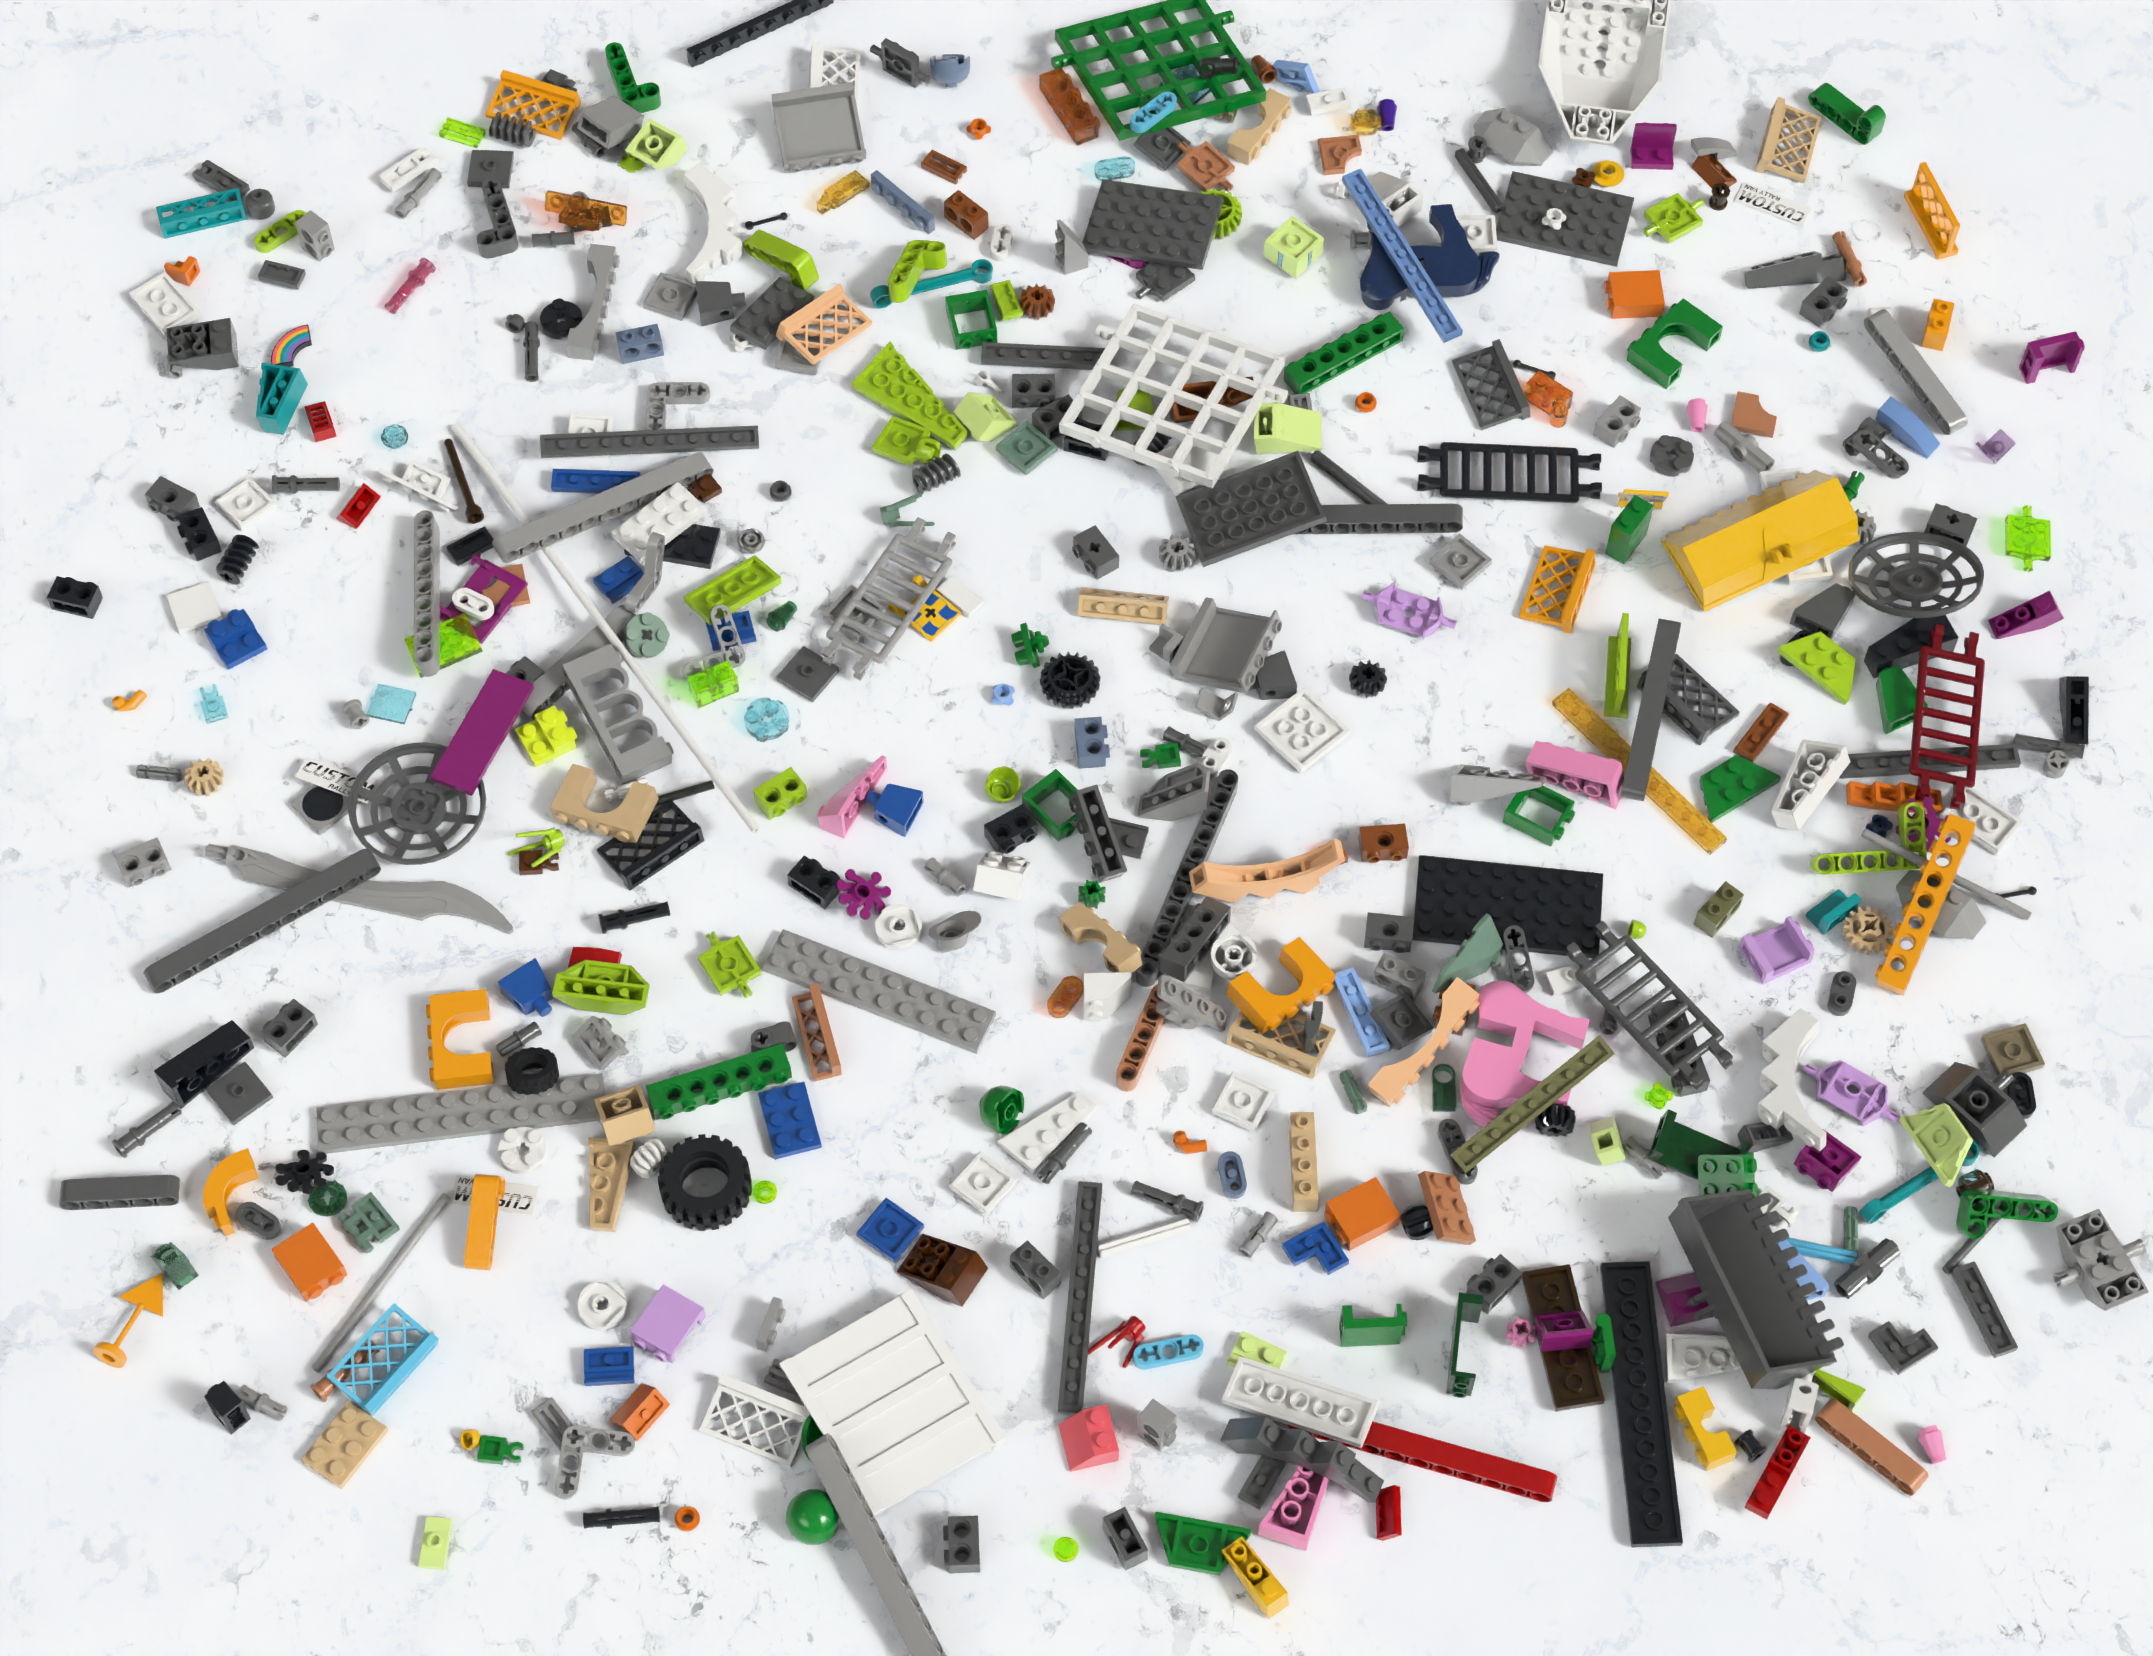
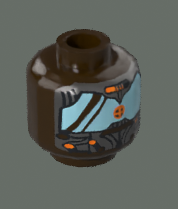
M1976 1169L1959 1177L1956 1192L1960 1198L1967 1189L1994 1190V1183L1987 1172L1983 1173L1981 1170ZM1978 1198L1973 1201L1972 1205L1977 1204Z

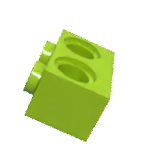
M792 767L753 789L755 802L769 820L782 816L787 809L801 804L808 797L805 783Z

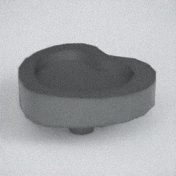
M619 143L609 149L605 148V157L613 162L622 161L624 159L622 152L623 144Z

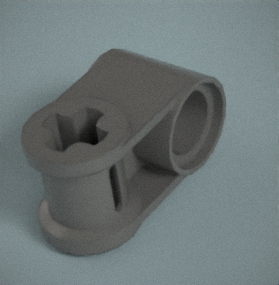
M784 1021L773 1026L755 1030L751 1035V1052L781 1043L784 1046L785 1052L795 1049L798 1043L790 1022Z

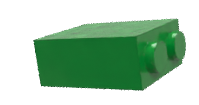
M1636 495L1633 496L1611 525L1606 555L1625 564L1647 535L1654 505Z

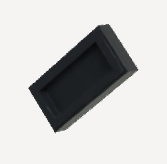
M484 526L446 547L451 557L459 566L472 559L473 554H482L493 548L492 541L494 539Z

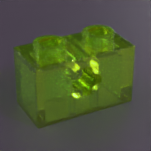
M728 660L687 677L689 692L698 709L739 692L738 677Z

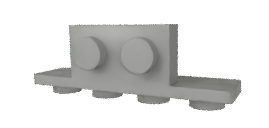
M1159 976L1157 996L1164 1001L1157 1003L1156 1012L1165 1016L1166 1019L1181 1025L1184 1029L1191 1030L1197 1026L1207 1024L1219 1032L1225 1031L1227 1015L1225 1009L1167 976Z

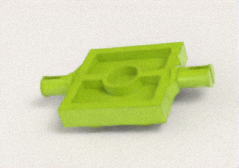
M1678 193L1668 197L1644 211L1643 216L1651 225L1642 230L1643 234L1648 237L1658 232L1668 243L1677 240L1702 226L1703 219L1697 214L1696 209L1704 206V201L1698 198L1694 202L1689 203Z
M714 931L711 932V935L708 933L706 938L712 946L708 951L697 957L720 996L737 988L740 989L744 998H748V995L749 997L752 996L753 992L747 983L762 974L761 969L740 936L737 935L729 940L720 941Z

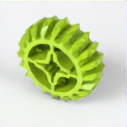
M1216 187L1212 191L1206 188L1205 192L1199 190L1198 193L1223 196L1224 199L1212 239L1214 240L1215 236H1219L1222 239L1224 234L1230 236L1231 232H1236L1242 218L1241 202H1238L1237 196L1232 197L1231 192L1225 193L1224 188L1221 191H1217Z

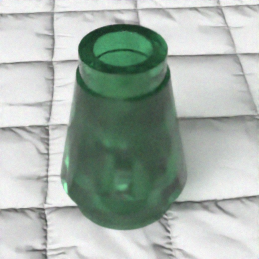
M787 601L768 613L767 625L776 632L784 630L797 611L796 604L792 601Z

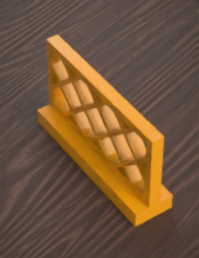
M502 70L500 75L501 81L485 116L493 119L496 113H493L495 107L503 105L506 111L501 113L502 118L505 114H508L510 121L512 118L511 114L522 110L525 116L522 118L524 119V125L526 124L525 122L541 116L543 123L536 126L532 125V128L536 129V133L561 140L575 109L578 110L581 105L578 92ZM504 88L510 89L514 93L505 98H502L501 95ZM530 95L533 100L521 104L519 97ZM517 99L519 106L508 110L505 103ZM544 100L551 103V106L540 110L537 104ZM535 105L538 111L527 116L524 109ZM562 106L569 107L567 113L558 115L556 109ZM554 110L557 117L545 121L543 114ZM557 122L560 123L561 127L558 133L549 130L548 126Z
M1922 162L1919 164L1912 190L1905 191L1904 199L1936 258L1939 260L1957 255L1959 249L1955 244L1960 223L1927 163Z
M1544 545L1522 605L1519 619L1562 627L1563 632L1572 633L1596 565L1595 550L1586 549V552L1582 553ZM1549 553L1557 555L1559 559L1549 563L1546 557ZM1572 558L1580 560L1579 564L1572 567L1566 561ZM1563 563L1566 570L1556 574L1553 567ZM1549 570L1553 576L1542 580L1540 574ZM1570 574L1573 581L1564 585L1560 578ZM1557 581L1560 587L1550 591L1546 585ZM1543 587L1546 594L1536 598L1533 594L1534 591ZM1564 591L1567 598L1557 602L1554 596ZM1550 598L1554 605L1544 609L1540 602ZM1534 605H1537L1540 610L1535 614L1526 613L1527 609ZM1556 609L1561 613L1559 619L1551 618L1548 613Z

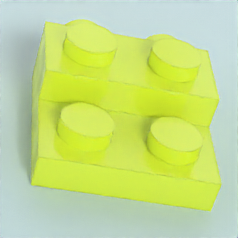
M555 705L535 714V720L515 728L518 738L535 767L576 749V732L572 726L567 727L565 722L568 720L562 709L558 711Z

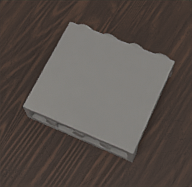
M853 82L771 94L784 172L796 173L805 168L815 170L824 165L839 166L844 162L859 163L866 159V149L864 148Z
M1205 597L1170 664L1175 680L1247 694L1250 686L1255 682L1259 669L1264 665V659L1268 651L1273 647L1274 639L1282 629V621L1277 610H1274L1270 617L1219 608L1216 606L1213 598Z

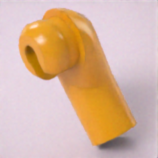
M138 689L129 699H124L122 696L114 697L112 704L114 709L119 712L132 711L144 701L147 695Z

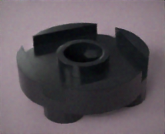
M561 298L553 300L552 303L542 310L540 315V324L543 332L552 339L561 340V337L568 336L570 328H575L581 323L583 319L582 311L572 302L564 301ZM565 318L566 321L558 322V319Z

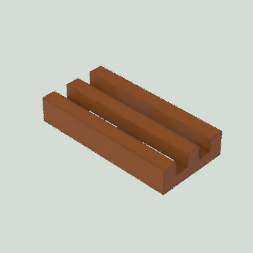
M931 150L921 162L922 169L955 185L958 183V179L963 177L962 174L967 172V166L934 150Z

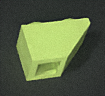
M1614 1116L1591 1123V1138L1596 1155L1602 1165L1607 1166L1625 1160L1626 1156Z

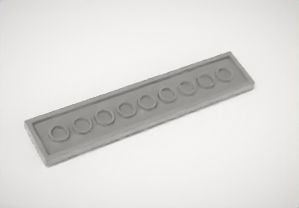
M782 929L763 966L764 972L808 989L809 985L818 983L821 994L975 1054L978 1053L996 1016V1011L785 929Z

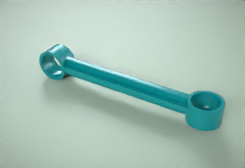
M978 259L973 262L972 268L917 281L910 296L970 280L981 284L987 283L992 279L993 266L986 259ZM982 268L988 270L989 272L986 274H979L976 272V270ZM879 285L871 290L870 297L874 307L879 309L886 308L893 303L890 300L887 285Z
M1974 1141L1969 1148L1974 1157L1965 1158L1961 1166H1971L1976 1161L1979 1155V1147ZM1930 1166L1880 1199L1875 1198L1868 1202L1859 1211V1214L1870 1225L1879 1220L1888 1210L1931 1184L1939 1177Z

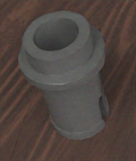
M1605 1009L1603 1021L1600 1022L1599 1027L1602 1033L1613 1035L1618 1030L1617 1021Z

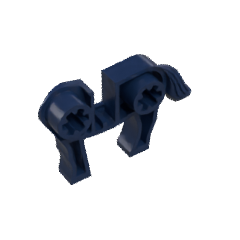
M1452 204L1431 205L1429 223L1438 232L1442 246L1417 245L1410 246L1419 262H1421V265L1442 298L1462 297L1480 291L1489 282L1492 271L1499 261L1500 254L1495 251H1487L1477 255L1466 238L1465 230L1456 219ZM1367 222V228L1371 234V255L1360 278L1361 297L1367 307L1374 310H1384L1389 308L1398 297H1401L1400 302L1406 300L1408 286Z

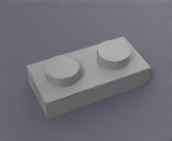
M773 1296L755 1339L758 1350L766 1352L769 1344L773 1345L777 1336L775 1329L778 1323L783 1322L786 1313L783 1301L780 1298Z

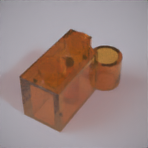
M1538 370L1526 383L1524 395L1528 402L1550 415L1549 422L1553 427L1561 428L1565 426L1574 392Z

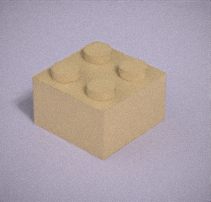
M640 1084L594 1099L609 1146L620 1145L627 1140L644 1137L656 1131Z

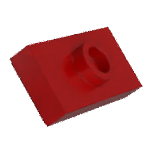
M1392 1485L1382 1488L1376 1499V1530L1378 1540L1384 1541L1402 1535L1399 1486Z

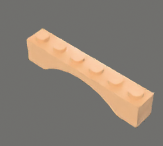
M1457 977L1442 995L1441 1017L1429 1041L1408 1059L1396 1064L1383 1066L1369 1082L1367 1090L1389 1107L1393 1103L1398 1104L1406 1094L1403 1091L1408 1084L1413 1086L1419 1079L1420 1074L1418 1072L1423 1066L1428 1068L1434 1061L1435 1056L1433 1054L1438 1048L1443 1050L1449 1043L1450 1039L1448 1036L1452 1031L1458 1032L1465 1023L1463 1018L1467 1013L1473 1014L1480 1005L1478 1002L1480 994Z

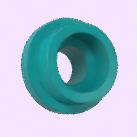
M1817 331L1810 336L1808 344L1811 349L1822 352L1829 348L1830 339L1825 332Z

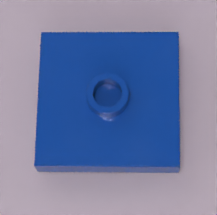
M886 1197L856 1232V1236L895 1263L924 1229V1223Z

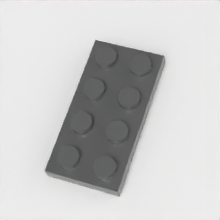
M779 277L730 325V332L766 350L777 339L776 333L780 322L812 302L814 295Z

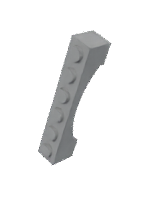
M590 244L587 266L588 272L593 274L596 279V293L592 306L585 318L578 326L569 330L566 342L568 358L593 361L595 352H599L600 341L598 339L599 335L602 336L604 331V323L602 322L603 318L606 319L608 315V306L606 305L607 301H611V285H614L616 281L615 268H619L620 256L617 255L615 246Z

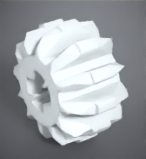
M654 1138L646 1141L644 1145L634 1152L630 1159V1165L641 1178H650L659 1171L660 1163L664 1162V1156L670 1151L669 1147L660 1139Z

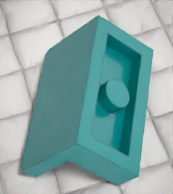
M1838 889L1806 913V918L1824 935L1849 916L1850 911L1855 912L1860 905L1861 898L1856 893L1848 898Z

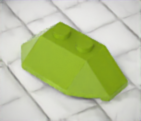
M584 960L556 974L552 997L578 1010L627 1015L646 1008L650 985L632 965Z

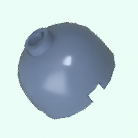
M942 54V59H936V55L930 57L931 74L936 81L945 83V87H957V83L963 82L970 73V56L966 59L963 54Z

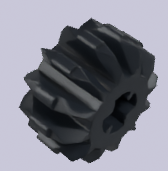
M1370 659L1367 661V664L1360 660L1358 666L1353 665L1349 674V682L1351 683V690H1356L1357 696L1363 693L1367 699L1369 694L1376 697L1378 692H1383L1387 683V677L1385 675V668H1379V662L1373 665Z
M1553 1103L1535 1117L1536 1129L1541 1134H1547V1136H1567V1134L1573 1132L1576 1123L1575 1111L1568 1105L1564 1106L1563 1103Z

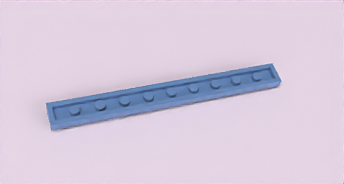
M1360 168L1343 175V184L1442 342L1445 343L1462 336V328L1362 169Z

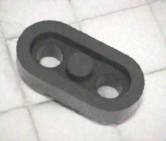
M1838 972L1832 980L1827 1007L1835 1016L1847 1015L1852 1007L1857 982L1854 975L1850 972ZM1841 980H1846L1848 983L1845 984ZM1837 1000H1842L1844 1003L1840 1004Z
M254 1202L242 1203L237 1208L236 1217L238 1222L252 1233L264 1240H271L279 1235L281 1224L278 1218ZM249 1214L254 1215L253 1218L246 1219ZM269 1226H272V1227H273L272 1230H270V1231H265V1229H266L267 1227H269Z

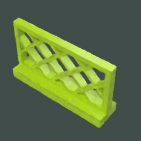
M1622 613L1617 636H1609L1604 701V716L1627 717L1631 638H1628L1629 613Z

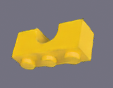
M1703 1386L1677 1396L1673 1412L1678 1421L1681 1420L1685 1427L1684 1434L1689 1443L1692 1442L1696 1449L1695 1456L1700 1465L1703 1464L1706 1471L1733 1461L1737 1451L1726 1430L1719 1433H1710L1703 1428L1701 1421L1711 1417L1715 1409Z

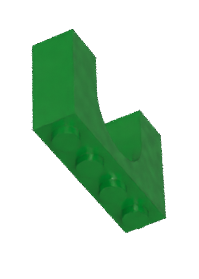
M1683 298L1677 304L1674 303L1669 308L1668 313L1664 316L1661 315L1651 328L1645 329L1641 338L1631 342L1627 349L1629 351L1627 361L1667 389L1680 377L1683 364L1665 352L1660 346L1659 341L1666 336L1680 335L1690 339L1707 352L1720 340L1723 326Z

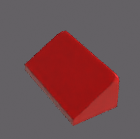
M363 483L336 519L357 529L381 496Z

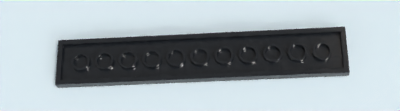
M1650 1261L1601 1263L1600 1272L1605 1314L1609 1315L1611 1319L1616 1352L1611 1371L1631 1548L1682 1546L1683 1538Z

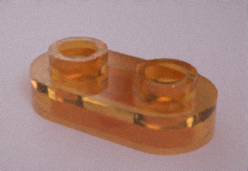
M1076 976L1065 977L1049 997L1047 1010L1052 1017L1064 1018L1073 1009L1083 994V982L1080 978ZM1073 988V989H1075L1076 991H1075V992H1069L1068 989ZM1061 1006L1063 1009L1057 1010L1055 1007Z

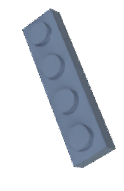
M878 170L871 174V188L876 194L883 196L888 204L900 210L901 214L911 219L919 229H923L928 234L935 230V218L932 214Z

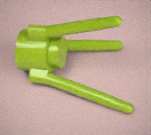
M554 827L547 830L517 833V838L545 836L542 837V841L509 851L508 855L512 856L519 854V851L531 850L540 846H544L546 850L550 849L549 852L531 864L532 867H535L552 855L562 851L561 847L565 846L564 836L560 829L555 830Z

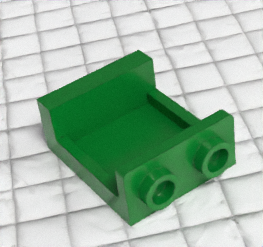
M1396 1304L1394 1317L1353 1319L1352 1305L1342 1306L1339 1321L1341 1347L1400 1344L1401 1336L1405 1335V1326H1407L1406 1311H1402L1401 1304Z

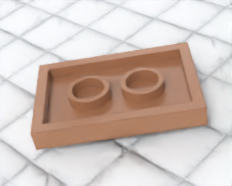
M1425 1170L1418 1174L1437 1240L1471 1245L1476 1242L1474 1229L1468 1216L1467 1206L1464 1202L1457 1176Z

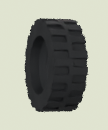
M542 1047L524 1048L513 1053L505 1062L504 1068L507 1084L511 1087L512 1091H516L518 1094H539L552 1088L558 1082L557 1058L548 1049H543ZM529 1068L543 1069L534 1074L521 1073L522 1071Z

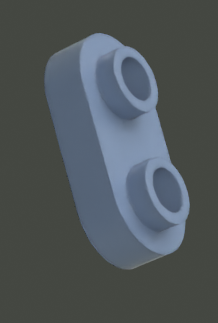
M1224 1152L1218 1159L1222 1189L1227 1197L1238 1199L1245 1194L1247 1188L1242 1159L1236 1152ZM1232 1164L1234 1167L1227 1168L1226 1165ZM1233 1185H1235V1186H1237L1239 1189H1237V1190H1232L1230 1187L1233 1186Z

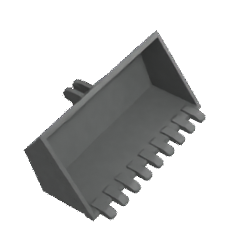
M1748 1189L1681 1198L1678 1201L1679 1205L1670 1214L1668 1219L1699 1280L1702 1291L1690 1298L1687 1304L1689 1307H1693L1707 1301L1709 1306L1698 1310L1693 1316L1698 1321L1712 1314L1715 1319H1718L1751 1389H1780L1792 1383L1794 1378H1802L1822 1367L1836 1363L1837 1360L1833 1352L1842 1348L1844 1342L1840 1337L1829 1341L1826 1340L1824 1333L1834 1329L1835 1324L1832 1319L1817 1322L1814 1315L1824 1311L1826 1307L1821 1300L1810 1305L1808 1304L1805 1297L1815 1293L1817 1289L1812 1282L1799 1286L1796 1279L1806 1275L1808 1271L1803 1264L1790 1268L1787 1261L1797 1257L1798 1251L1794 1246L1781 1250L1778 1243L1788 1239L1789 1233L1784 1228L1774 1233L1772 1232L1769 1225L1779 1221L1780 1215L1777 1211L1763 1214L1761 1207L1772 1201L1769 1194L1764 1193L1755 1197L1752 1190Z

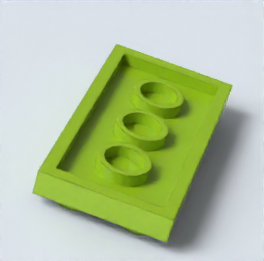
M754 555L683 596L687 606L709 625H712L709 613L715 605H725L732 613L782 584V581L775 571ZM718 608L714 617L722 619L726 612L720 611Z

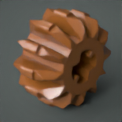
M1036 283L1034 287L1028 285L1026 290H1022L1019 303L1023 314H1028L1029 319L1036 316L1039 320L1040 316L1047 318L1048 313L1053 312L1055 297L1052 289H1047L1045 284L1039 287Z

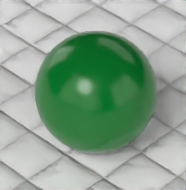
M804 1490L797 1494L787 1507V1528L791 1535L803 1544H823L829 1541L840 1527L841 1518L828 1493L823 1490Z

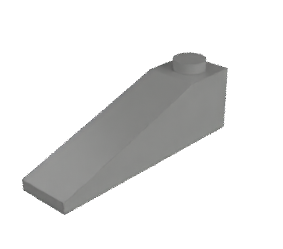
M1460 765L1451 774L1450 801L1457 802L1458 805L1468 806L1471 803L1542 787L1546 782V777L1525 773H1517L1515 776H1511L1507 770L1490 772V767Z

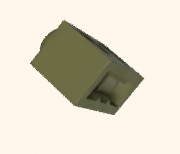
M1725 881L1699 909L1694 925L1713 938L1740 908L1744 894Z

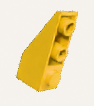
M1242 1536L1222 1550L1223 1555L1248 1594L1267 1619H1270L1289 1605L1288 1592Z

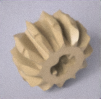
M209 757L205 761L199 758L197 763L190 761L191 768L185 769L186 776L184 781L186 785H188L192 793L196 792L199 796L204 792L210 796V791L218 792V786L223 785V769L220 768L217 761L212 762Z

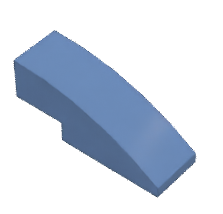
M1890 396L1878 409L1875 420L1893 431L1892 437L1924 458L1928 459L1939 447L1940 442L1927 426L1893 397Z

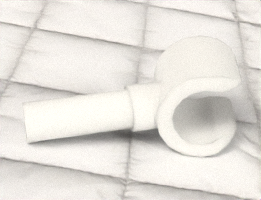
M986 370L980 371L978 373L979 376L973 379L974 383L978 386H982L985 383L999 393L1003 391L1001 387L990 380V375Z

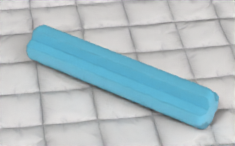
M1790 1237L1787 1239L1801 1255L1852 1265L1858 1258L1856 1251Z

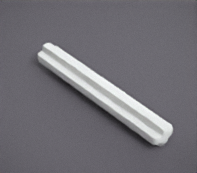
M1182 1218L1098 1245V1252L1101 1258L1189 1232L1191 1225L1188 1218Z

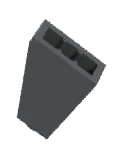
M1835 583L1795 608L1789 624L1801 630L1810 631L1813 634L1821 631L1832 640L1850 610L1856 594L1850 588Z

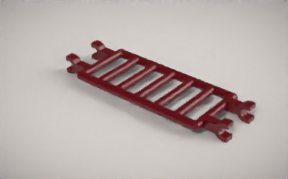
M1935 624L1934 630H1931L1929 635L1930 646H1921L1919 652L1909 773L1913 776H1918L1915 793L1916 801L1923 802L1925 796H1930V779L1953 784L1950 808L1959 810L1960 804H1965V787L1972 788L1975 785L1985 660L1976 657L1979 633L1970 632L1969 638L1966 637L1964 639V654L1941 649L1945 626ZM1928 655L1976 666L1975 677L1928 667ZM1932 676L1974 686L1973 697L1926 687V677ZM1925 696L1972 706L1971 717L1924 707ZM1923 716L1970 726V737L1922 727ZM1921 736L1969 746L1968 757L1920 747ZM1919 756L1967 766L1966 778L1919 768Z

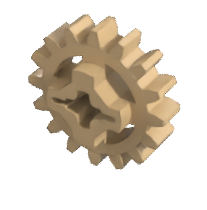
M1867 906L1865 911L1858 907L1856 913L1850 911L1849 916L1844 920L1842 933L1845 934L1844 941H1851L1849 948L1851 949L1856 946L1858 948L1857 953L1865 950L1868 956L1871 951H1874L1877 955L1880 949L1885 951L1888 943H1891L1893 939L1894 928H1891L1892 920H1885L1886 913L1878 914L1879 908H1876L1873 912L1870 906Z

